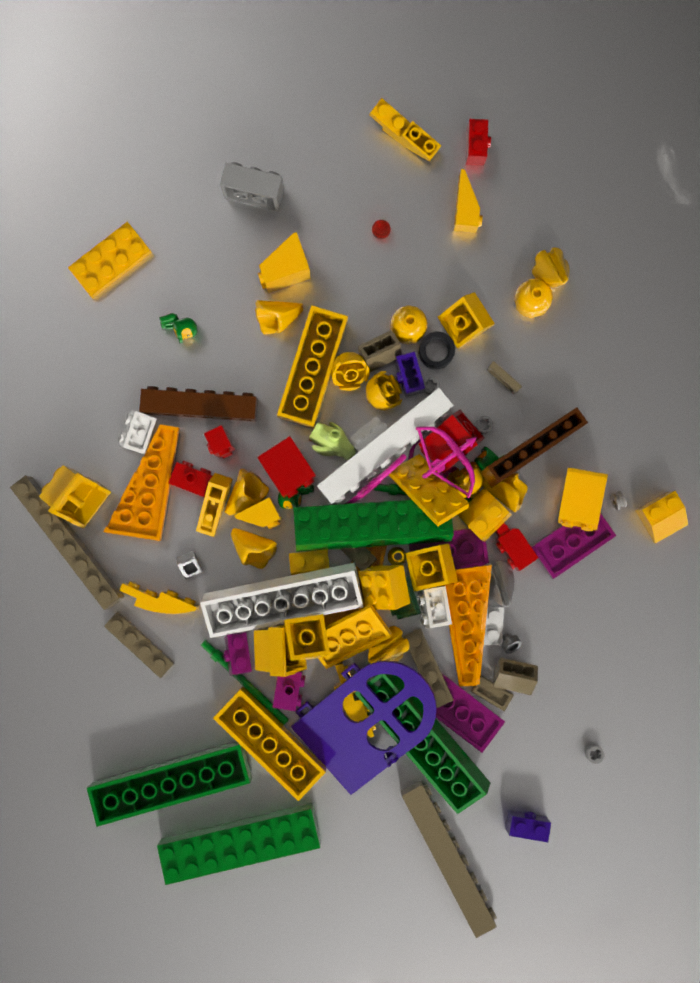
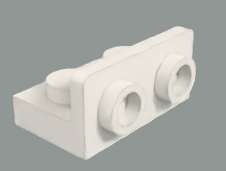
M131 410L125 417L124 424H126V427L119 435V446L145 454L157 418Z
M375 417L348 439L358 453L389 427L382 423L378 417Z
M446 586L418 591L417 602L421 606L422 612L420 614V621L424 628L451 625L452 621Z
M488 606L484 645L501 646L504 607Z

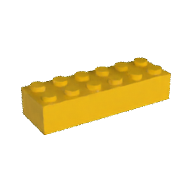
M311 305L277 412L279 419L312 429L315 428L331 378L332 366L335 358L338 356L348 324V316Z
M243 686L213 717L297 801L326 773V766Z

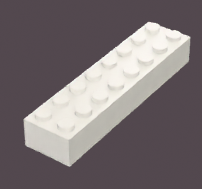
M438 388L317 485L318 489L331 505L341 504L346 500L345 495L351 492L353 494L361 487L360 483L366 480L368 482L377 474L375 471L378 468L383 470L392 462L391 458L393 456L398 458L406 451L408 444L413 446L420 440L418 431L415 429L416 427H435L438 420L443 422L450 416L454 405ZM421 430V433L425 432L428 434L430 430Z
M354 562L204 593L200 604L210 638L282 624L286 619L321 614L327 615L362 608L364 597Z

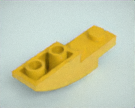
M382 98L369 114L383 127L382 130L390 137L428 161L433 158L441 147L435 139L414 121L410 123Z
M129 581V583H122L119 590L137 598L134 606L152 612L179 614L199 609V606L195 604V600L188 597L182 599L178 597L177 592L169 589L167 592L162 591L158 597L157 592L151 589L142 590L139 588V584Z
M343 661L335 665L340 683L334 684V689H337L346 681L341 673L348 668V665L344 666ZM353 691L344 698L343 708L351 720L359 722L368 717L367 712L369 710L358 697L354 698L356 691ZM375 725L367 732L370 738L374 737L373 731L377 730Z

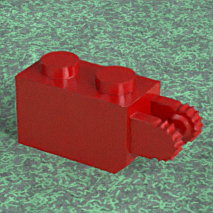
M504 522L495 531L498 536L495 539L497 542L495 545L501 554L505 553L508 558L506 562L512 570L521 571L539 558L519 529H509Z

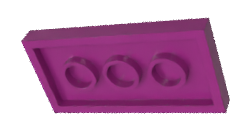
M600 513L597 530L584 531L581 527L577 526L572 528L560 526L531 547L550 577L555 579L616 537V534Z
M471 529L454 531L452 540L447 542L408 544L409 552L449 544L455 569L484 566L489 563L486 541H482Z
M442 674L454 700L438 707L436 718L483 753L505 721Z

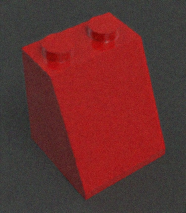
M461 409L437 427L453 438L458 447L466 443V439L477 437L472 447L469 446L463 450L464 455L485 439ZM435 432L430 433L424 439L429 458L432 461L436 459L443 460L453 452L446 440ZM420 442L418 444L421 447L420 451L425 456L422 444ZM455 456L445 464V470L442 471L443 474L459 461L458 456Z
M290 436L257 457L283 498H291L299 493L297 489L302 486L306 488L315 482V473Z

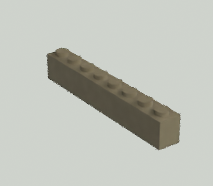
M25 475L10 487L104 610L110 609L125 597L68 522L48 511L50 506L39 497L42 493V488L33 477Z
M420 780L401 791L402 798L475 937L478 938L495 929L497 926L494 920L497 919V916L492 907H487L485 902L488 899L482 889L478 890L476 884L479 882L474 872L469 873L467 869L469 863L465 855L459 854L457 849L460 846L455 836L451 838L448 833L451 829L446 819H441L439 815L441 809L437 802H432L430 798L432 792L427 784L423 785Z

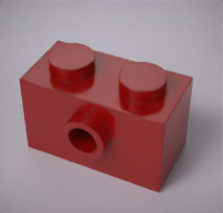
M469 119L466 134L465 165L484 166L487 159V150L491 146V136H488V120Z
M222 425L204 433L208 441L206 445L211 455L214 454L218 458L222 457L223 459L233 455L232 452L236 449L227 430Z
M183 461L182 464L176 462L168 484L205 497L208 482L212 478V475H210L212 471L202 467L200 471L193 468L194 464Z

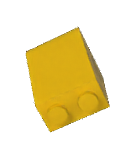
M297 232L289 236L259 265L261 271L258 272L262 288H267L268 294L311 279L309 265Z
M568 467L558 523L568 528L573 526L581 527L584 531L597 530L608 474Z

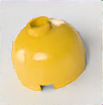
M529 279L523 282L517 288L514 295L517 311L528 318L544 315L550 308L553 300L550 286L540 279Z
M411 305L403 306L396 310L390 322V330L393 331L399 342L408 345L415 344L426 334L428 326L427 318L423 311Z
M344 352L338 355L334 360L331 370V377L335 386L337 385L341 390L346 391L358 389L364 380L366 383L370 375L367 363L361 355L355 352Z
M386 371L375 374L366 385L367 401L373 407L382 411L393 409L402 402V399H400L402 389L393 375L388 376L384 374Z
M471 461L470 464L475 475V484L470 498H473L480 492L479 490L482 487L484 478L476 462ZM466 467L460 471L457 468L456 471L451 472L446 478L466 492L469 491L470 477ZM454 488L460 495L467 498L465 494Z

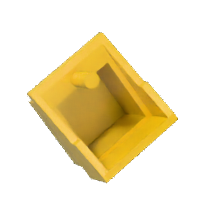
M62 465L54 472L52 480L42 488V493L39 497L50 506L48 510L50 513L84 529L110 495L111 491L98 481Z
M284 625L254 630L255 670L270 672V676L286 677L307 669L306 660L290 661Z

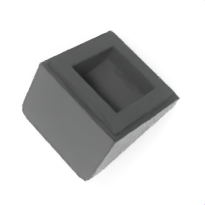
M194 551L177 558V565L185 579L203 572Z

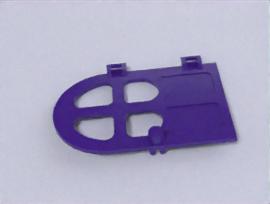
M378 661L360 669L354 662L341 673L346 679L342 685L315 707L309 701H306L295 711L300 719L291 725V728L350 795L387 767L389 768L393 763H396L400 757L424 740L434 725L437 705L433 690L419 672L403 663ZM354 669L356 672L350 677L348 672ZM380 674L396 675L403 680L405 687L391 699L384 702L368 686L367 680L370 677ZM353 691L360 692L374 708L372 714L359 722L349 719L343 708L344 698ZM414 696L420 699L423 704V718L416 730L409 731L393 714V710L409 697ZM307 707L309 711L303 714L301 711ZM381 720L386 721L400 738L398 744L389 746L386 750L372 745L367 736L368 730Z

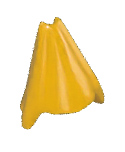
M553 247L549 253L546 250H542L536 255V264L532 269L535 279L544 281L550 288L562 286L568 281L570 268L567 260L564 259L561 249Z
M256 300L255 302L256 319L260 324L263 334L283 332L303 312L302 303Z
M241 468L225 507V513L234 515L261 502L268 494L269 487L262 482L258 475Z
M517 472L493 488L489 486L485 479L482 484L495 498L515 513L520 509L528 490V486L518 478L519 474Z
M232 529L231 538L241 563L245 566L252 565L258 569L265 568L269 560L276 554L277 542L241 529Z
M391 626L389 629L392 632V637L369 648L368 662L370 664L378 661L398 662L403 658V653L407 652L410 646L408 639L402 638L403 632L400 628Z

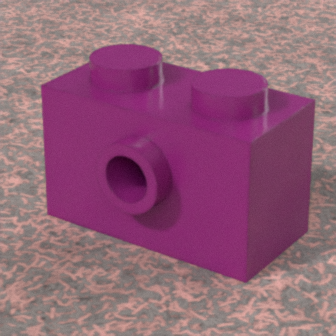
M247 633L226 635L224 637L226 646L224 660L228 662L229 675L233 676L252 672Z
M303 671L286 677H277L272 708L296 711L297 706L301 707L302 695L299 694L300 687H304L306 678L305 675H302Z

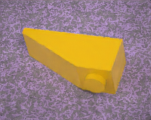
M461 169L458 179L454 231L476 233L478 227L482 226L483 215H480V207L466 171Z
M214 473L208 482L196 529L197 532L212 537L215 536L229 496L232 478Z

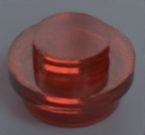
M378 220L373 224L372 233L376 238L384 239L389 236L391 227L387 221Z

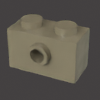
M392 330L358 346L359 355L367 363L369 372L396 360V356L402 355L401 344Z
M500 658L494 671L493 687L532 695L538 682V666Z

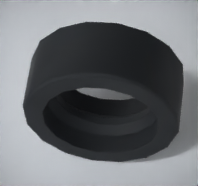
M435 331L429 333L420 343L418 352L420 360L430 369L438 370L445 368L450 364L455 355L454 341L444 332ZM432 340H441L447 345L448 354L442 361H432L426 354V346Z

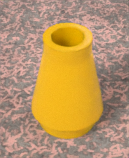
M393 547L388 552V561L392 565H402L406 561L405 550L401 547ZM400 553L401 559L396 560L394 555Z

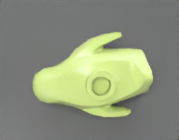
M318 422L309 437V441H313L316 444L312 445L313 450L323 456H339L345 460H349L356 455L354 446L350 443L341 427L334 422H329L330 426Z

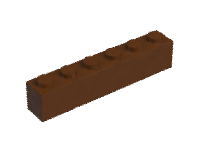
M147 386V389H141L139 412L143 414L256 422L258 399L253 393L235 395L234 392L223 391V394H215L216 391L204 390V393H198L195 389H185V392L172 387H166V390H158L159 387Z
M576 407L487 466L480 473L489 486L493 488L578 431L588 421L578 407Z

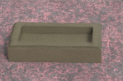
M495 361L487 368V371L511 393L516 394L522 388Z
M482 675L480 676V684L473 686L471 689L472 693L504 712L514 694L505 689L493 687V682Z

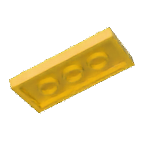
M127 221L71 264L68 269L87 293L94 298L152 252Z
M418 454L399 465L389 476L437 526H440L468 509L469 502L451 485L433 473L425 479L422 478V475L429 470L427 461Z
M369 604L325 627L330 654L318 659L328 669L391 638L392 632L372 604Z

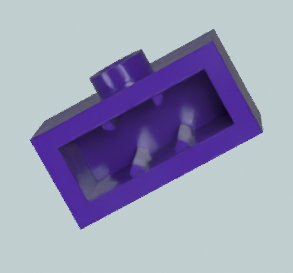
M411 352L396 356L395 362L398 369L396 378L398 384L402 383L405 397L424 392L425 385L416 353Z
M508 810L505 829L508 835L512 837L548 843L551 822L547 816L536 815V813L531 811L519 812Z

